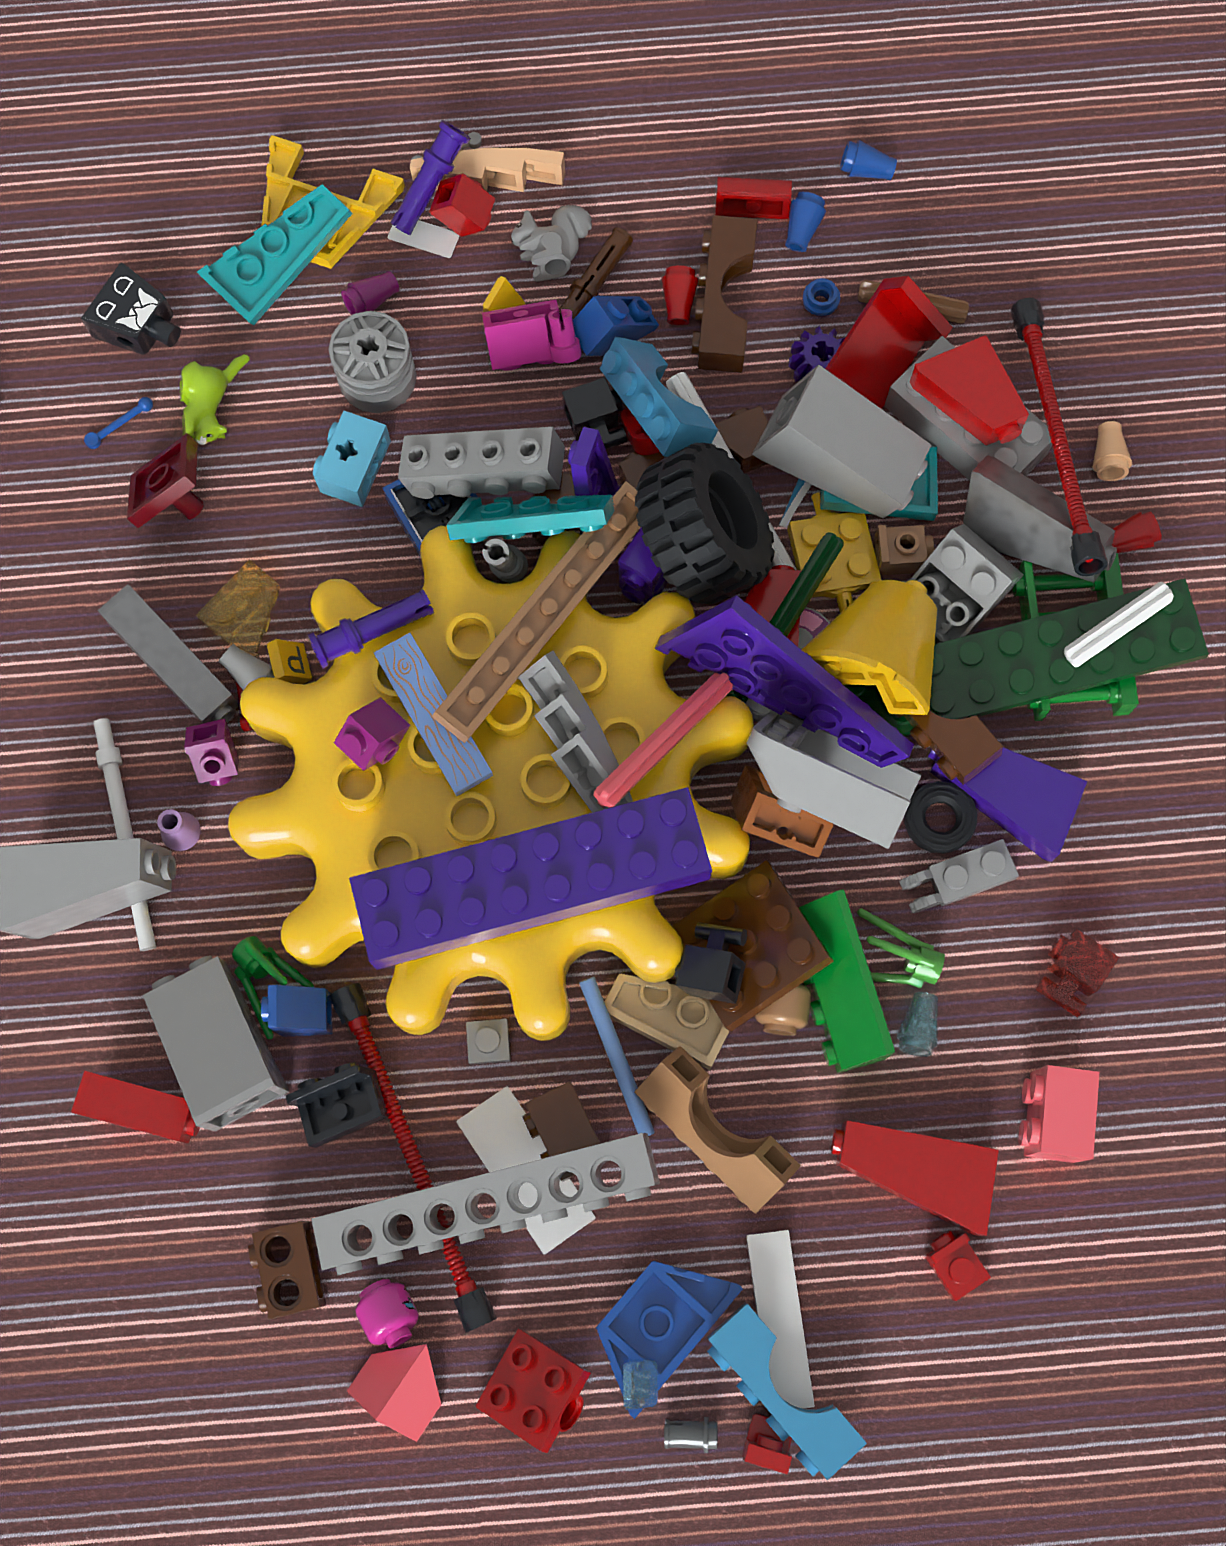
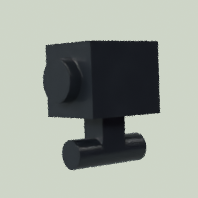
M605 377L562 391L563 409L575 440H579L583 427L599 430L605 449L628 442L623 428L608 432V430L619 426L618 412L623 410L620 396L615 389L610 390Z
M698 922L694 931L695 938L708 940L707 946L704 948L685 945L683 957H681L680 963L675 968L676 986L690 996L736 1004L746 963L734 953L728 952L730 944L744 946L747 941V930Z

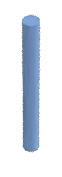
M594 976L580 981L579 984L638 1134L648 1133V1136L655 1133L644 1102L634 1093L638 1087Z

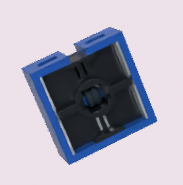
M399 479L383 487L388 504L419 556L420 546L426 534L438 526H446L468 497H478L476 493H471L467 497H457L449 494L434 495L430 499H422L412 496Z

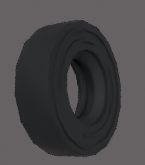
M940 781L923 785L913 793L910 799L911 802L904 815V824L909 837L918 847L930 853L946 854L959 850L971 839L977 827V809L968 793L951 782ZM936 803H944L950 806L956 816L954 827L946 832H937L931 829L925 819L927 808Z

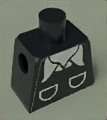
M121 262L81 317L82 322L93 338L141 355L147 354L156 340L168 347L174 346L181 334V328L170 322L173 317V311L164 295Z

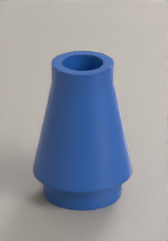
M859 139L857 142L848 141L841 159L840 171L847 172V177L877 178L891 181L896 169L897 159L884 154Z
M799 192L796 199L791 201L788 235L785 243L787 248L797 252H805L811 238L826 214L824 209L825 200L822 197L810 192Z

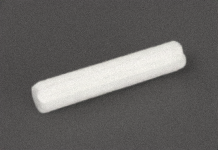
M1158 582L1067 645L1064 649L1065 657L1074 667H1079L1170 604L1174 597L1171 589L1164 582Z

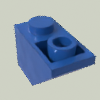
M593 296L573 319L575 337L580 340L581 348L586 356H604L615 336L637 341L655 331L659 326L652 315L650 305L640 296Z
M268 985V997H262L261 1001L263 1022H268L269 1029L283 1037L332 1035V1001L329 997L331 992L326 988Z

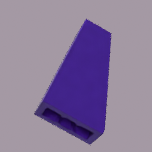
M1003 747L1002 755L966 784L962 785L957 778L951 781L945 776L936 763L940 758L932 748L930 749L928 758L934 760L930 773L942 782H951L959 786L971 796L978 810L1043 860L1052 862L1060 855L1087 784L1086 780Z

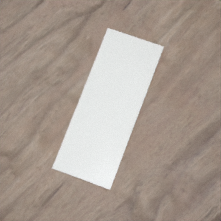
M508 1086L456 1121L489 1172L540 1160V1154L547 1151L540 1136L532 1139L522 1118L526 1113ZM570 1179L564 1182L560 1180L559 1186L563 1194L573 1197L578 1192ZM524 1183L519 1189V1200L524 1206L532 1207L538 1198L536 1188L531 1183ZM583 1204L566 1208L568 1217L545 1223H543L541 1215L525 1218L526 1228L545 1255L596 1219L592 1211L584 1212Z

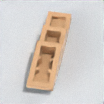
M531 148L460 150L453 161L455 166L453 171L449 172L448 175L444 174L442 180L464 173L470 179L482 184L486 191L488 186L524 192L527 180L563 185L565 177L564 152ZM423 157L411 160L410 170L413 181L425 162Z

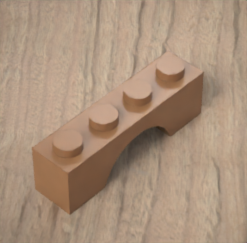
M679 1046L654 1069L634 1093L645 1103L650 1111L655 1113L674 1132L681 1142L685 1143L704 1162L711 1172L715 1173L734 1192L735 1196L742 1203L746 1204L756 1214L787 1183L801 1165L771 1135L760 1139H747L725 1129L714 1117L709 1107L707 1085L710 1075Z

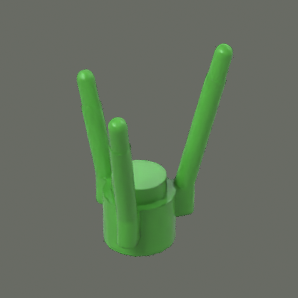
M858 909L857 914L860 917L912 946L908 950L874 936H868L867 942L869 944L906 958L904 971L910 972V975L870 972L873 981L908 984L920 989L924 982L933 985L937 983L944 965V953L933 950V945L919 941L865 909Z

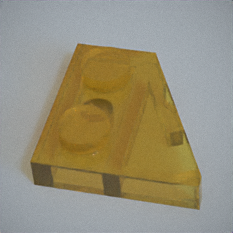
M249 559L196 616L229 646L234 644L239 649L259 659V646L263 634L267 633L271 620L270 611L276 604L280 586Z

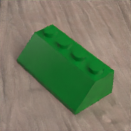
M844 889L838 890L799 907L834 960L802 984L805 986L810 985L815 1000L811 1001L810 1004L811 1015L816 1026H823L827 1041L821 1042L823 1054L828 1066L835 1065L837 1074L884 1061L895 1053Z

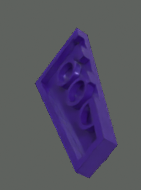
M583 427L579 440L572 442L568 455L575 496L612 495L613 497L619 490V486L600 432L596 429Z

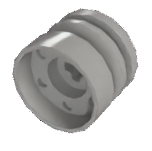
M366 311L353 314L340 322L331 335L328 350L340 390L348 402L362 411L372 413L391 411L405 403L414 391L417 374L407 333L398 320L385 313Z

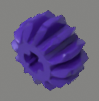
M818 326L815 329L814 336L804 330L800 336V341H794L791 346L790 352L792 356L789 358L788 365L791 370H795L793 376L795 382H799L818 365L824 369L827 367L845 339H836L837 332L835 328L829 334H823V330Z

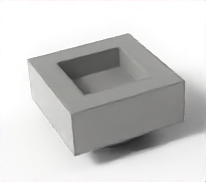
M508 1019L466 1022L468 1063L470 1065L511 1061Z

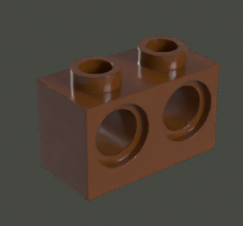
M299 1221L252 1233L253 1243L248 1245L249 1259L254 1270L259 1269L262 1286L256 1289L257 1300L261 1312H267L268 1320L326 1306L309 1221ZM280 1237H284L289 1242L291 1249L288 1258L283 1262L275 1260L271 1252L274 1241ZM287 1280L294 1281L299 1288L298 1299L292 1305L284 1303L280 1297V1288Z

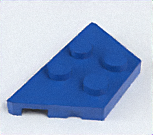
M652 1261L597 1325L596 1329L627 1405L628 1412L634 1419L743 1290L739 1284Z

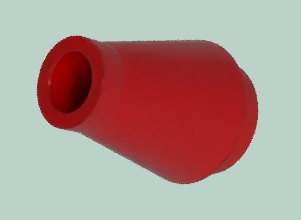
M668 267L665 269V276L661 278L667 309V322L672 325H687L690 323V313L699 279L695 277V269L691 267Z
M1139 511L1114 527L1115 533L1112 546L1117 548L1116 553L1153 548L1154 543L1162 539L1161 530L1154 514L1151 511L1144 514Z

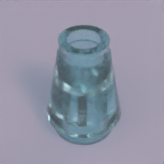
M926 992L914 993L913 1000L896 1036L900 1041L898 1048L904 1053L928 1057L931 1056L932 1049L938 1046L937 996Z

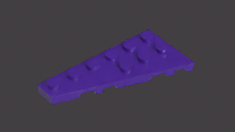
M737 595L667 632L657 642L656 650L666 655L671 650L690 659L688 666L700 673L704 669L719 674L726 673L733 684L732 690L780 715L786 710L802 718V727L814 733L821 729L838 737V746L880 768L910 757L914 746L912 742Z

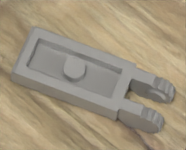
M1004 839L928 866L926 870L907 876L899 882L902 890H910L931 881L936 894L917 898L909 904L913 914L939 904L943 907L1017 879L1019 874Z

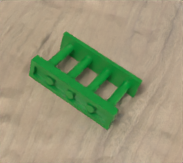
M1116 553L1111 568L1103 570L1094 583L1068 574L1034 576L1032 563L1023 560L1018 570L1024 575L1012 588L1014 597L1019 596L1022 621L1055 613H1038L1036 591L1090 588L1091 591H1096L1097 601L1124 594L1118 553ZM1131 677L1027 704V708L1033 709L1034 721H1042L1051 710L1050 704L1106 700L1107 704L1112 705L1113 716L1129 715L1139 704L1136 679Z

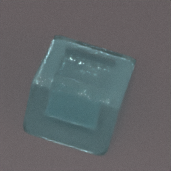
M626 1360V1363H623V1407H626V1409H638L655 1406L658 1402L656 1361Z

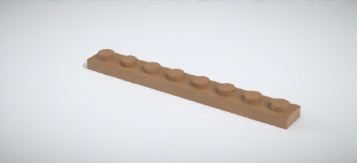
M627 481L612 497L615 511L607 525L596 531L582 533L431 716L464 744L641 527L638 526L636 517L638 508L635 506V496L638 491Z

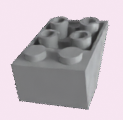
M962 524L950 530L910 580L921 582L927 588V595L937 607L935 644L971 635L1024 574L969 527Z

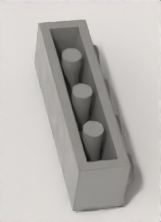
M553 427L407 435L403 439L398 479L412 496L422 499H430L434 495L449 494L457 497H467L471 493H490L493 495H504L509 491L542 493L548 489H560L565 445Z

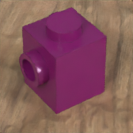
M380 697L348 716L334 744L364 771L378 762L383 765L394 757L399 750V743L410 727V724Z

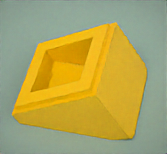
M500 276L482 306L483 312L526 304L508 280Z

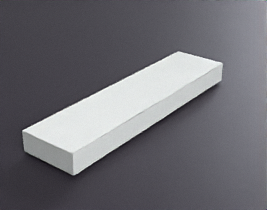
M789 1230L746 1235L757 1315L777 1337L769 1360L772 1384L779 1396L791 1405L799 1408L815 1407Z

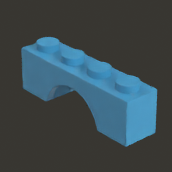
M615 336L609 350L603 357L600 370L661 454L668 457L693 443L703 442L711 444L719 429L701 407L676 396L660 382L668 364L653 344Z
M746 1302L707 1337L713 1345L707 1351L724 1372L731 1366L740 1376L742 1381L736 1385L737 1388L753 1406L761 1401L772 1415L765 1421L782 1441L789 1436L801 1448L795 1456L813 1477L820 1471L829 1480L867 1444L833 1404L819 1409H803L791 1405L779 1396L772 1384L769 1372L770 1354L777 1337Z

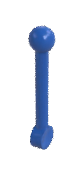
M142 397L137 406L99 432L87 433L84 437L85 444L90 449L98 448L101 444V439L142 411H150L153 408V401L149 397Z

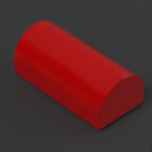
M718 177L715 215L789 219L792 180Z

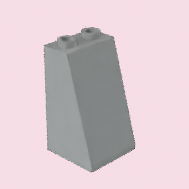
M818 365L782 395L752 455L880 518H885L895 510L902 511L911 501L914 494L911 487L927 467L928 461L925 458L931 444Z
M142 838L0 847V931L29 939H41L172 891V880L176 876V861L172 856V851Z
M209 955L189 965L190 971L176 978L174 975H169L159 979L152 984L153 990L144 994L143 998L196 1126L217 1131L290 1091L227 962L218 956L212 958Z

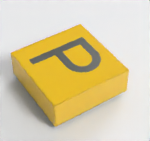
M275 639L267 643L274 678L297 684H304L312 680L304 643Z

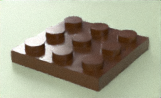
M768 860L672 926L682 940L683 953L685 945L704 948L707 946L708 940L695 938L694 931L698 922L747 930L746 944L744 946L730 944L728 952L734 953L746 963L737 1003L708 999L724 1027L730 1032L834 961Z

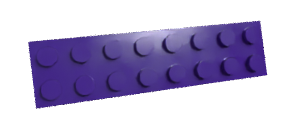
M686 787L353 876L349 880L368 959L371 965L378 970L707 881L711 878L712 867L690 791Z

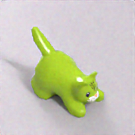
M244 354L233 359L223 371L213 366H202L195 361L184 366L181 371L180 401L187 405L183 409L182 415L183 436L188 433L200 445L215 441L218 438L225 439L224 433H227V428L220 425L217 421L216 410L225 394L227 385L250 360L248 355Z

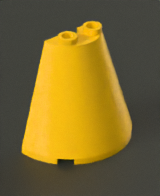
M896 580L872 581L869 587L801 650L810 655L816 663L833 677L837 678L843 685H876L889 714L927 715L930 709L937 607L927 595V588L921 582L916 580H909L906 583Z

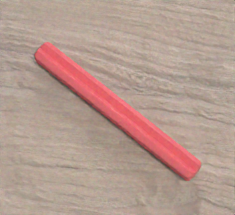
M714 673L594 790L593 795L598 800L597 804L602 808L614 807L732 690L733 684L730 682L729 676L726 673Z

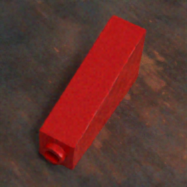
M848 1120L842 1124V1130H834L831 1154L837 1155L836 1165L969 1234L987 1236L999 1149Z

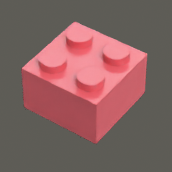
M1046 1065L1031 1072L1030 1079H1024L1022 1102L1028 1104L1027 1120L1021 1121L1018 1135L1019 1145L1024 1146V1156L1070 1163L1094 1158L1100 1072Z

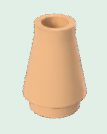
M1107 421L1098 427V439L1092 467L1101 480H1121L1128 475L1129 468L1132 466V460L1122 434L1121 424L1116 421Z

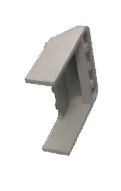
M770 711L753 727L746 743L772 793L778 797L776 803L779 806L795 813H800L801 809L889 849L922 774L898 763L880 768L838 746V737L821 729L814 733L801 726L803 720L787 713L780 715Z

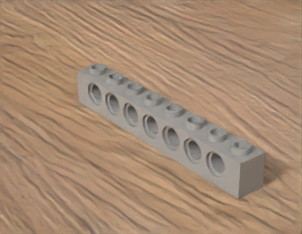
M640 1133L311 1218L321 1269L326 1270L336 1267L338 1276L363 1269L361 1260L377 1257L378 1265L404 1259L402 1254L404 1249L417 1246L420 1255L443 1249V1239L459 1236L460 1244L486 1238L484 1233L486 1228L500 1225L501 1233L527 1227L525 1218L541 1215L543 1223L568 1217L566 1209L568 1207L583 1204L584 1212L610 1206L608 1197L624 1193L626 1202L651 1196L650 1186L658 1185L660 1181L648 1133ZM608 1161L617 1163L621 1169V1179L615 1186H608L601 1179V1168ZM566 1172L574 1173L579 1180V1190L573 1197L563 1194L559 1186L560 1178ZM526 1182L531 1183L538 1193L537 1201L532 1207L524 1206L518 1196L520 1187ZM484 1193L490 1194L496 1202V1210L490 1218L484 1217L478 1210V1200ZM443 1204L449 1205L454 1211V1222L449 1228L441 1226L437 1219L438 1209ZM403 1214L408 1216L413 1223V1232L407 1239L400 1236L397 1231V1221ZM362 1225L368 1227L372 1234V1242L367 1249L362 1248L356 1239L357 1231Z

